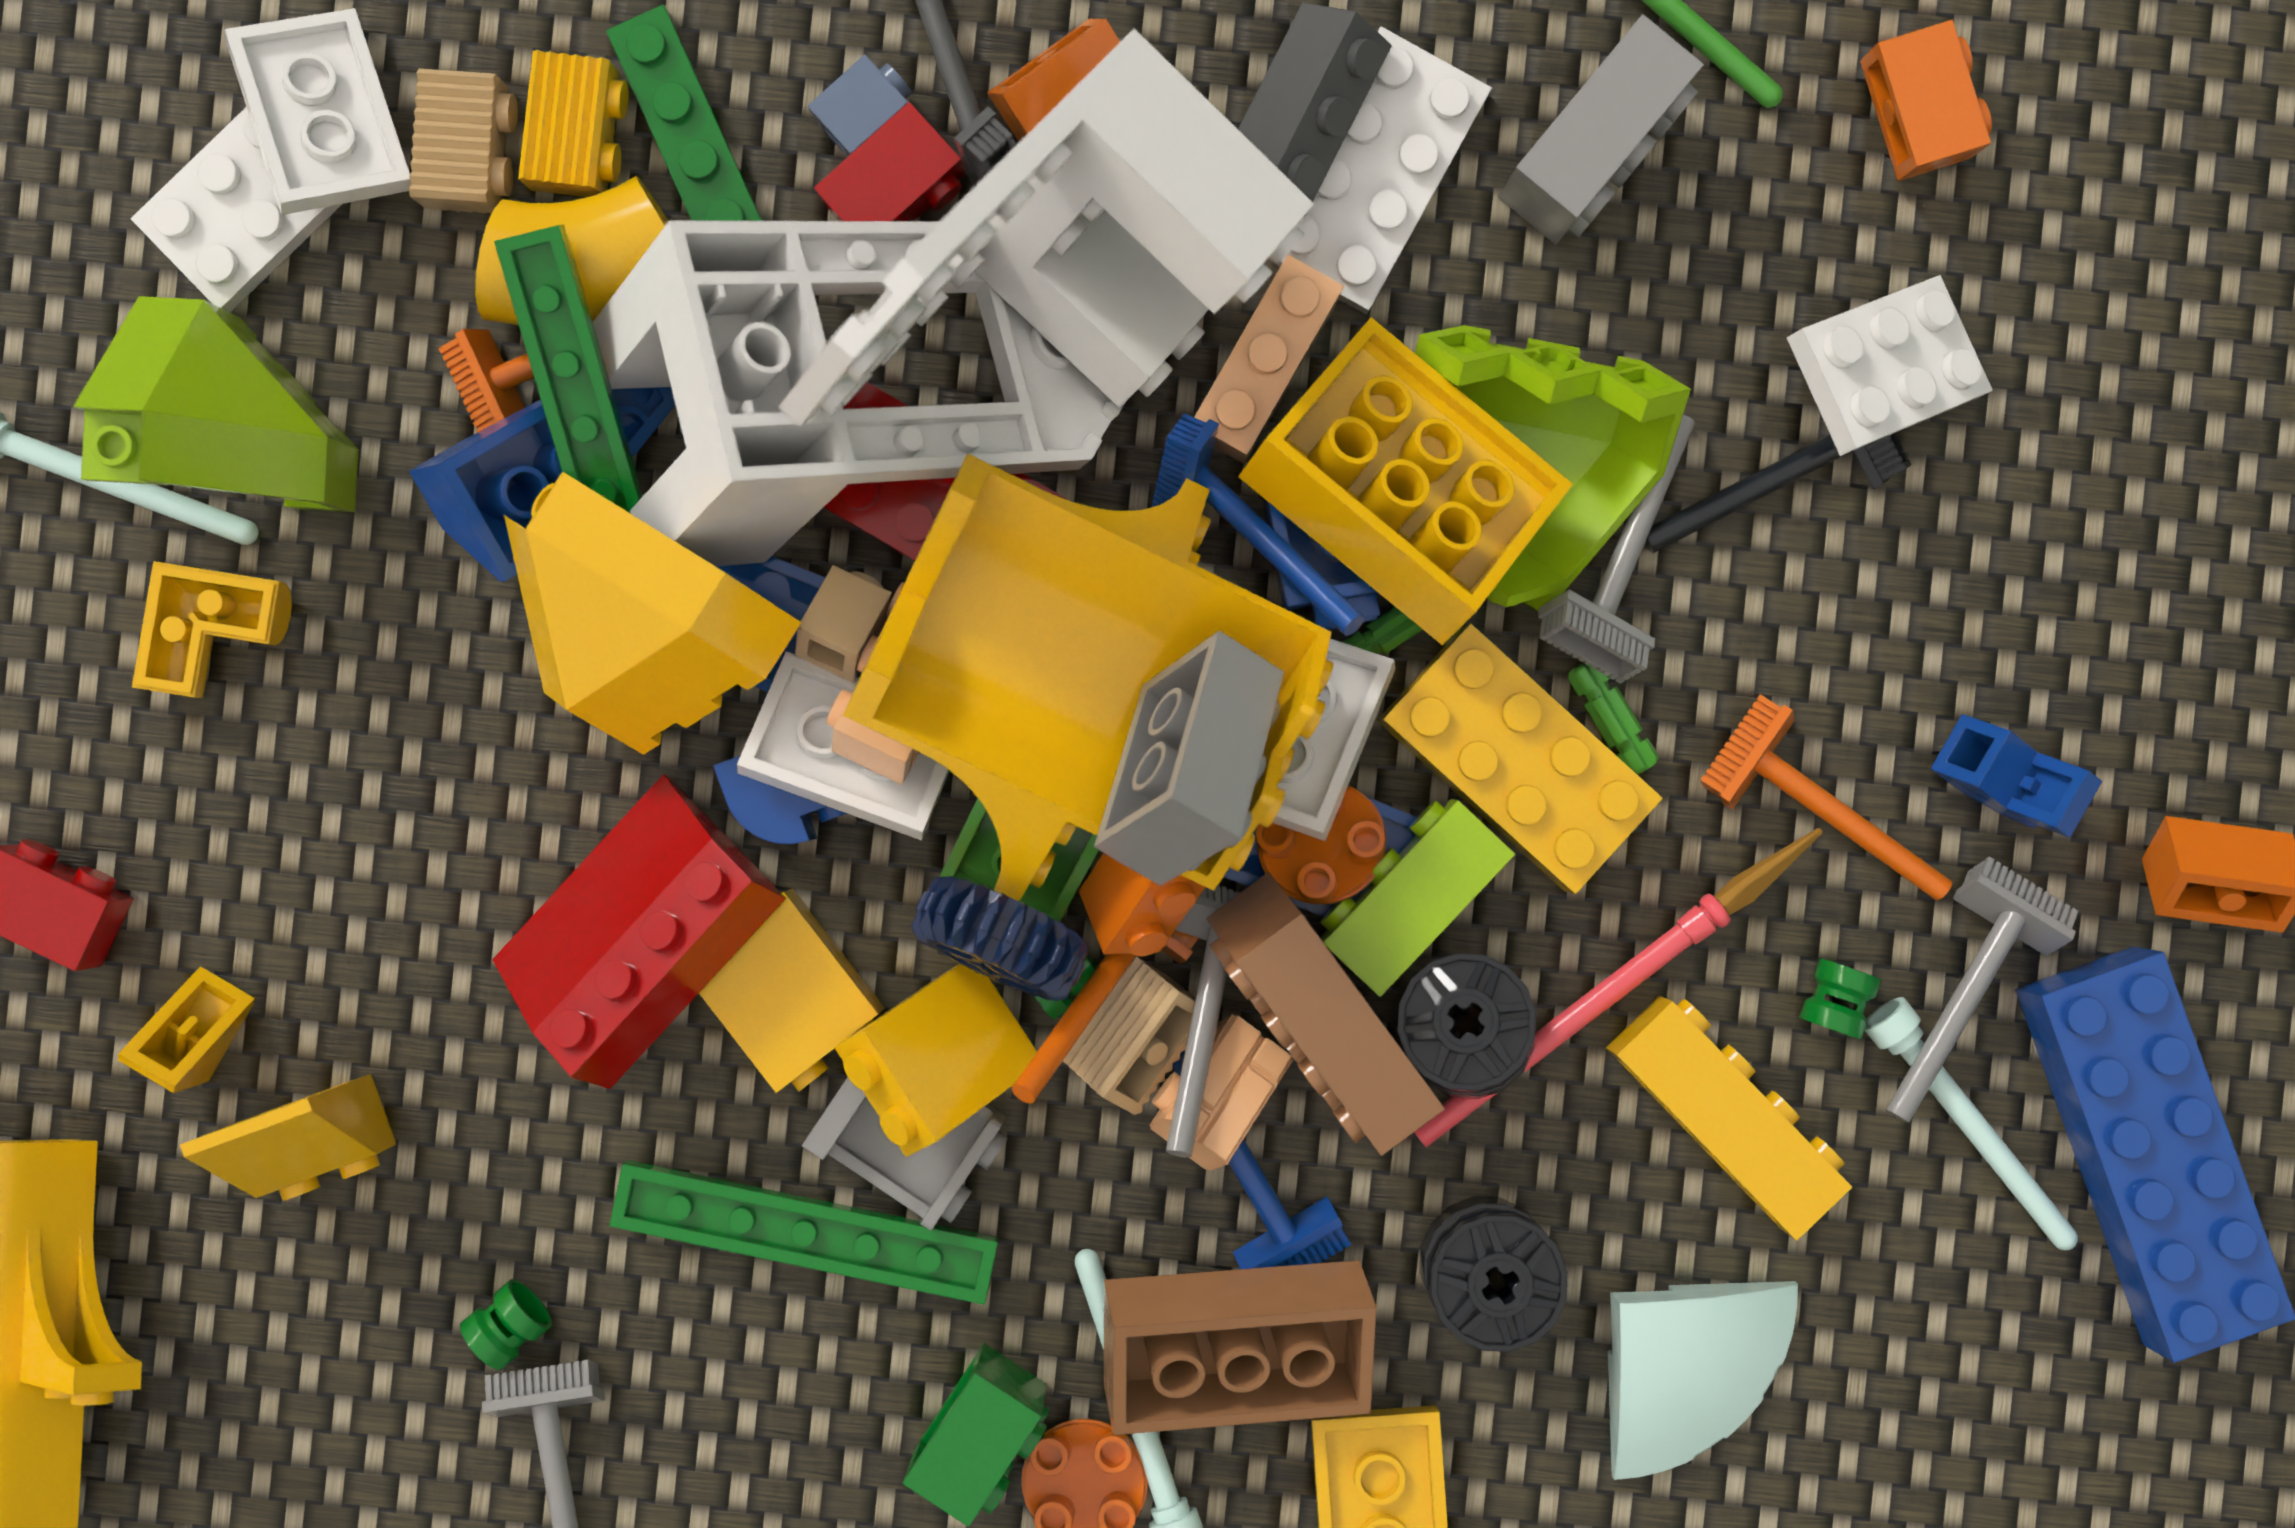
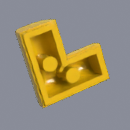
M153 561L132 688L203 699L214 636L274 646L280 644L288 630L291 618L292 597L289 586L281 581Z

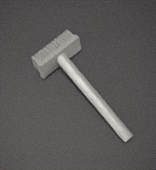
M1686 415L1682 416L1664 476L1628 516L1593 602L1568 589L1539 608L1538 617L1542 619L1540 639L1543 641L1547 639V643H1553V646L1559 647L1561 651L1566 650L1565 653L1568 655L1572 654V657L1575 659L1578 658L1581 662L1585 661L1584 664L1591 665L1593 669L1597 668V671L1603 672L1604 675L1609 676L1613 680L1616 679V682L1620 684L1635 676V674L1640 673L1641 670L1647 669L1649 651L1655 646V638L1615 616V613L1695 425L1694 420Z
M1990 856L1967 872L1963 885L1955 891L1953 899L1994 925L1886 1108L1888 1113L1906 1123H1910L2015 940L2019 939L2043 955L2048 956L2071 942L2076 933L2072 928L2078 910L2075 908L2070 909L2071 906L2068 904L2063 905L2064 902L2062 900H2056L2057 897L2053 895L2049 896L2050 893L2047 891L2042 892L2043 889L2039 886L2035 888L2036 885L2031 882L2029 884V880L2026 878L2022 879V876L2019 874L2015 875L2013 870L2008 871V867H2001V863L1998 861L1994 862L1995 859Z
M1217 885L1214 891L1206 887L1196 900L1194 906L1176 928L1177 931L1207 941L1166 1147L1168 1154L1185 1158L1192 1157L1227 977L1224 965L1209 946L1219 937L1206 918L1241 893L1238 891L1234 893V890H1227L1223 886L1220 888V885Z
M582 1360V1362H569L566 1365L562 1363L558 1364V1366L536 1367L534 1370L530 1368L526 1369V1371L504 1372L502 1375L500 1373L494 1374V1376L485 1375L486 1401H482V1413L497 1418L532 1412L552 1528H579L558 1408L605 1401L604 1389L600 1388L599 1365L590 1360Z

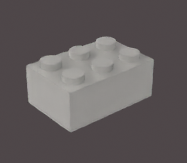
M1642 14L1516 166L1498 198L1555 245L1558 244L1568 230L1577 237H1580L1616 193L1606 184L1611 181L1620 188L1657 143L1648 133L1651 132L1661 139L1697 95L1699 90L1691 85L1690 82L1704 64Z
M1218 631L1144 683L1094 847L1162 886L1187 870H1195L1204 860L1224 848H1231L1237 845L1243 839L1251 824L1252 813L1248 809L1254 786L1262 776L1267 759L1263 752L1269 730L1280 712L1281 704L1277 698L1284 671L1223 632Z

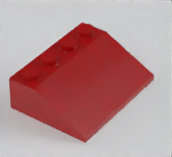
M663 774L492 960L530 1030L568 1075L584 1082L611 1089L786 898L669 776Z

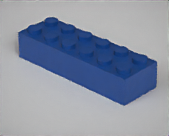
M2133 946L2016 988L2018 1000L2143 1345L2171 1362L2176 1363L2295 1320L2292 1305L2164 952Z

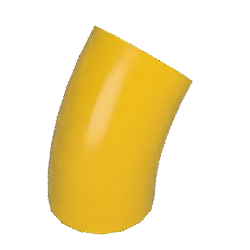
M637 176L610 190L573 201L527 203L502 199L494 208L488 220L480 245L475 284L477 310L483 320L518 325L494 241L564 224L593 323L669 220Z

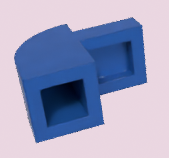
M1964 714L1959 718L1931 767L1932 771L1953 787L1993 811L2033 829L2037 825L2069 838L2103 782L2089 770L2038 753L2010 730Z
M740 756L713 765L733 816L747 831L763 840L778 844H796L818 839L809 816L810 814L817 812L821 823L847 814L738 774L737 763Z

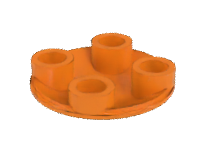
M1349 785L1326 841L1272 823L1269 827L1259 824L1256 830L1258 856L1265 874L1269 872L1289 897L1309 904H1333L1358 894L1374 879L1375 875L1372 869L1386 853V830L1379 811L1363 793Z
M1093 1419L1065 1421L1044 1432L1033 1452L1025 1460L1022 1470V1493L1026 1506L1034 1518L1035 1527L1133 1528L1135 1521L1142 1512L1148 1491V1480L1139 1452L1133 1441L1126 1434L1113 1435L1110 1424Z

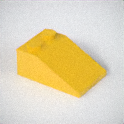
M368 1074L182 1143L180 1148L184 1158L249 1195L258 1198L279 1190L282 1201L321 1187L317 1178L318 1175L339 1168L342 1179H346L380 1166L377 1154L397 1144L372 1075Z

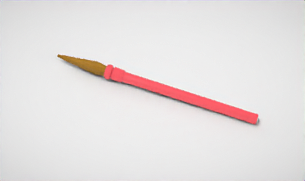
M1815 829L1736 875L1715 896L1712 894L1704 895L1699 901L1700 907L1697 905L1692 907L1676 921V925L1536 1031L1535 1049L1524 1073L1692 944L1695 946L1716 932L1715 926L1718 928L1726 927L1731 922L1729 915L1754 902L1823 833L1822 829ZM1496 1094L1480 1099L1450 1097L1442 1103L1445 1110L1414 1133L1422 1144L1428 1147Z

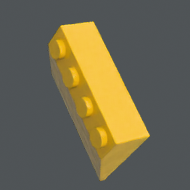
M1372 317L1268 435L1238 476L1441 645L1476 613L1573 485V483Z

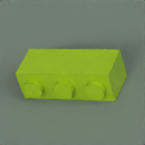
M1450 799L1444 807L1437 800L1432 802L1409 827L1416 834L1409 844L1399 854L1392 847L1389 848L1385 856L1371 870L1375 875L1371 881L1372 883L1356 900L1353 901L1349 898L1337 902L1320 921L1327 929L1320 937L1324 945L1379 997L1391 987L1515 855L1509 847L1459 800Z

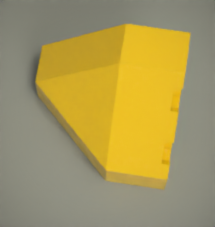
M564 472L560 474L555 483L547 485L539 493L531 509L533 518L526 528L504 515L544 693L567 711L643 755L661 744L662 733L660 732L669 726L678 723L684 728H688L720 708L722 704L721 694L738 684L749 690L765 680L802 623L727 573Z

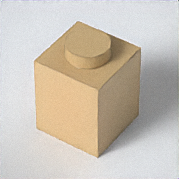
M832 565L803 616L801 625L797 629L795 656L854 683L860 671H857V664L867 642L872 635L879 637L887 620L886 613L891 602L892 592L883 589L876 579L858 571L849 573Z

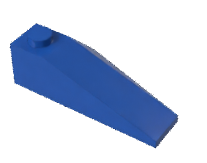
M671 387L612 389L631 457L635 456L675 407L676 404ZM540 399L462 440L411 469L409 473L441 528L500 582H505L517 575L504 515L526 528L533 518L531 509L535 499L547 485L556 482L562 473V469Z

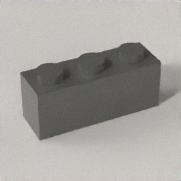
M1302 2L1238 130L1312 202L1392 45L1356 11Z

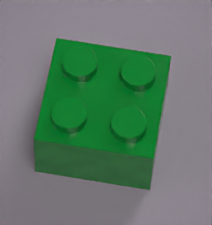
M983 1343L914 1448L902 1484L967 1527L971 1525L980 1509L990 1515L1009 1487L1011 1480L1007 1477L1014 1465L1013 1459L1016 1455H1019L1026 1460L1046 1430L1047 1425L1043 1422L1049 1412V1408L1044 1406L1047 1384L986 1343Z

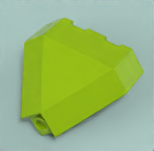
M138 296L73 406L84 411L81 479L85 481L175 485L284 499V507L291 509L355 512L359 449L342 430L335 427L317 407L315 400L289 371L272 357L240 317L203 299Z
M1468 325L1419 334L1415 350L1416 355L1573 483L1569 491L1487 597L1489 601L1502 605L1505 608L1524 602L1539 612L1540 607L1564 593L1664 476L1691 388L1642 360L1617 356L1615 366L1611 367L1580 359V348L1533 338H1528L1526 349L1489 342L1491 330Z

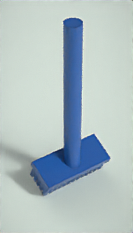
M1183 413L1181 419L1178 420L1166 439L1152 507L1158 506L1175 496L1186 478L1210 489L1206 501L1346 636L1353 634L1362 625L1364 616L1209 469L1219 423L1210 419L1206 423Z
M1185 1051L1180 1052V1060L1172 1063V1068L1180 1076ZM1243 1139L1229 1161V1165L1268 1231L1233 1251L1239 1268L1252 1269L1322 1263V1259L1327 1260L1330 1258V1254L1334 1256L1337 1254V1250L1340 1252L1344 1250V1246L1346 1248L1349 1247L1351 1243L1342 1227L1344 1225L1328 1196L1291 1218L1289 1217Z

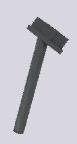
M915 0L961 131L954 137L969 180L975 187L1016 145L1012 134L998 121L996 113L989 106L981 112L942 0Z

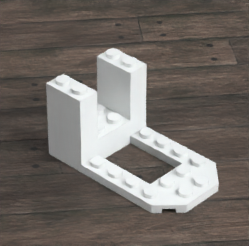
M1133 29L896 265L881 282L887 289L870 311L864 310L859 316L853 314L844 323L779 405V408L801 427L815 418L822 410L831 415L841 404L845 406L872 377L871 373L880 364L884 366L911 337L907 331L915 322L922 327L948 299V296L942 289L949 281L959 289L974 272L1120 408L1137 390L1148 397L1173 370L1165 361L1166 358L1172 353L1180 360L1205 333L1197 323L1208 310L1215 314L1234 294L1245 303L1273 273L1263 263L1270 258L1277 265L1304 237L1305 234L1296 225L1314 203L1141 34Z
M668 221L593 322L611 389L671 387L686 446L682 454L636 503L630 512L633 516L714 566L766 562L848 484L956 477L967 453L1009 474L1079 470L1092 460L1103 441L1101 437L1110 422L1118 416L1124 404L1119 408L990 285L974 272L959 289L949 281L942 291L944 293H976L1005 402L843 409L841 404L831 415L822 410L815 418L801 427L779 408V405L827 344L814 295L883 294L887 288L881 282L939 222Z

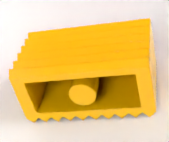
M533 51L518 179L531 191L590 197L607 191L609 182L617 183L621 171V148L619 144L614 143L613 136L615 134L616 120H623L626 117L629 91L627 81L621 80V74L609 59L591 56L583 57L577 54H557L551 51Z

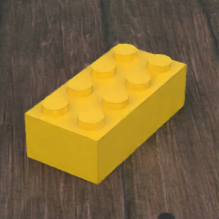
M1471 623L1459 629L1377 720L1380 725L1563 891L1576 894L1663 799Z

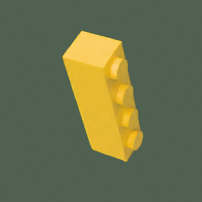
M1659 995L1606 1049L1782 1231L1797 1241L1852 1188L1837 1172L1845 1164L1844 1161L1818 1136L1810 1143L1793 1126L1800 1119L1797 1112L1775 1091L1772 1090L1765 1097L1748 1080L1756 1072L1754 1068L1729 1044L1721 1051L1704 1034L1711 1027V1024L1691 1003L1683 998L1676 1005L1673 1001Z

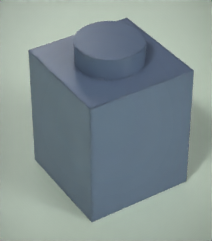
M864 54L808 105V108L816 123L848 157L908 103L906 98L912 94V91L902 77L888 63L878 69Z

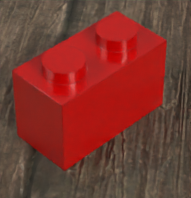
M908 102L814 187V190L821 202L838 221H914L930 206L934 211H937L947 205L961 190L963 184L959 180L966 173L961 158L917 109Z
M22 839L20 844L0 845V936L73 971L101 967L134 898L114 889L117 880L106 873L80 866L76 871L57 862L60 855L59 852L42 843Z

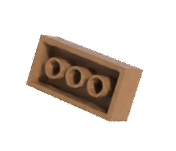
M1269 872L1206 918L1219 937L1209 945L1224 965V969L1245 998L1249 999L1255 1006L1261 1018L1282 1047L1289 1051L1297 1062V1066L1319 1096H1323L1338 1121L1355 1143L1366 1136L1378 1153L1383 1156L1445 1110L1311 925Z
M1360 1260L1104 1280V1390L1113 1435L1371 1414L1377 1307Z

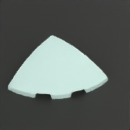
M1786 1281L1669 1285V1291L1610 1292L1612 1350H1608L1611 1471L1614 1480L1643 1477L1685 1464L1720 1440L1728 1438L1749 1418L1763 1401L1765 1392L1786 1358L1794 1331L1798 1283Z

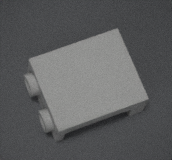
M847 1077L802 1146L822 1160L827 1155H830L922 1218L920 1224L931 1231L940 1217L949 1223L954 1220L972 1192L963 1183L974 1166L978 1164L987 1170L1005 1144L1007 1137L998 1131L1006 1116L987 1104L939 1141L905 1157L899 1146L889 1140L880 1125V1117L863 1091L857 1088Z

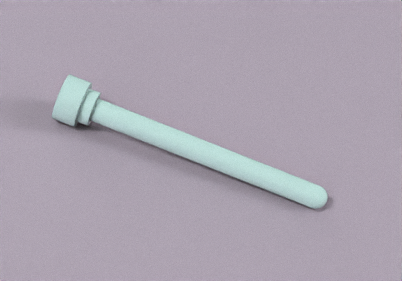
M0 412V459L5 455L242 545H250L258 538L259 530L254 522L155 484L82 480L81 456L15 432L14 425L7 422L5 415Z
M1897 997L1886 1002L1870 1014L1866 1019L1867 1024L1864 1031L1879 1049H1888L1892 1055L1900 1054L1911 1067L1924 1045V1042L1920 1039L1923 1031L1918 1026L1921 1018L1904 997ZM1942 1066L1929 1091L2055 1247L2060 1250L2074 1248L2078 1242V1235L2075 1229Z
M1083 1249L1077 1253L1074 1263L1104 1350V1280L1107 1279L1098 1254L1092 1249ZM1158 1432L1132 1434L1156 1505L1151 1509L1153 1520L1149 1523V1528H1203L1197 1508L1189 1506L1186 1497H1179Z

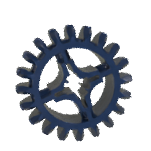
M953 876L933 878L927 892H923L915 908L916 916L911 925L912 931L917 939L924 942L926 946L935 949L938 954L946 956L957 964L963 965L976 973L1010 986L1015 990L1026 992L1034 997L1039 996L1047 1001L1067 999L1073 985H1077L1084 970L1085 964L1083 962L1089 947L1083 938L1079 937L1077 932L1066 928L1064 923L1050 918L1046 913L1040 912L1026 903L1012 899L1004 893L993 891L984 885H977L966 879H957Z

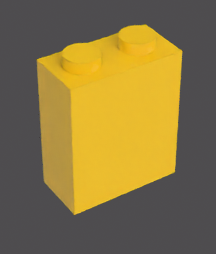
M794 889L781 893L786 898L783 903L699 992L775 1093L779 1092L790 1082L799 1092L829 1069L822 1058L832 1051L834 1047L873 1022L872 1019L885 1009Z
M960 964L946 971L834 1047L843 1060L847 1077L857 1088L863 1091L880 1117V1125L889 1140L899 1146L905 1157L939 1141L1012 1087L1037 1052L989 977L976 973Z

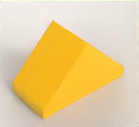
M200 966L118 1053V1061L172 1093L209 1082L253 1007L255 998Z

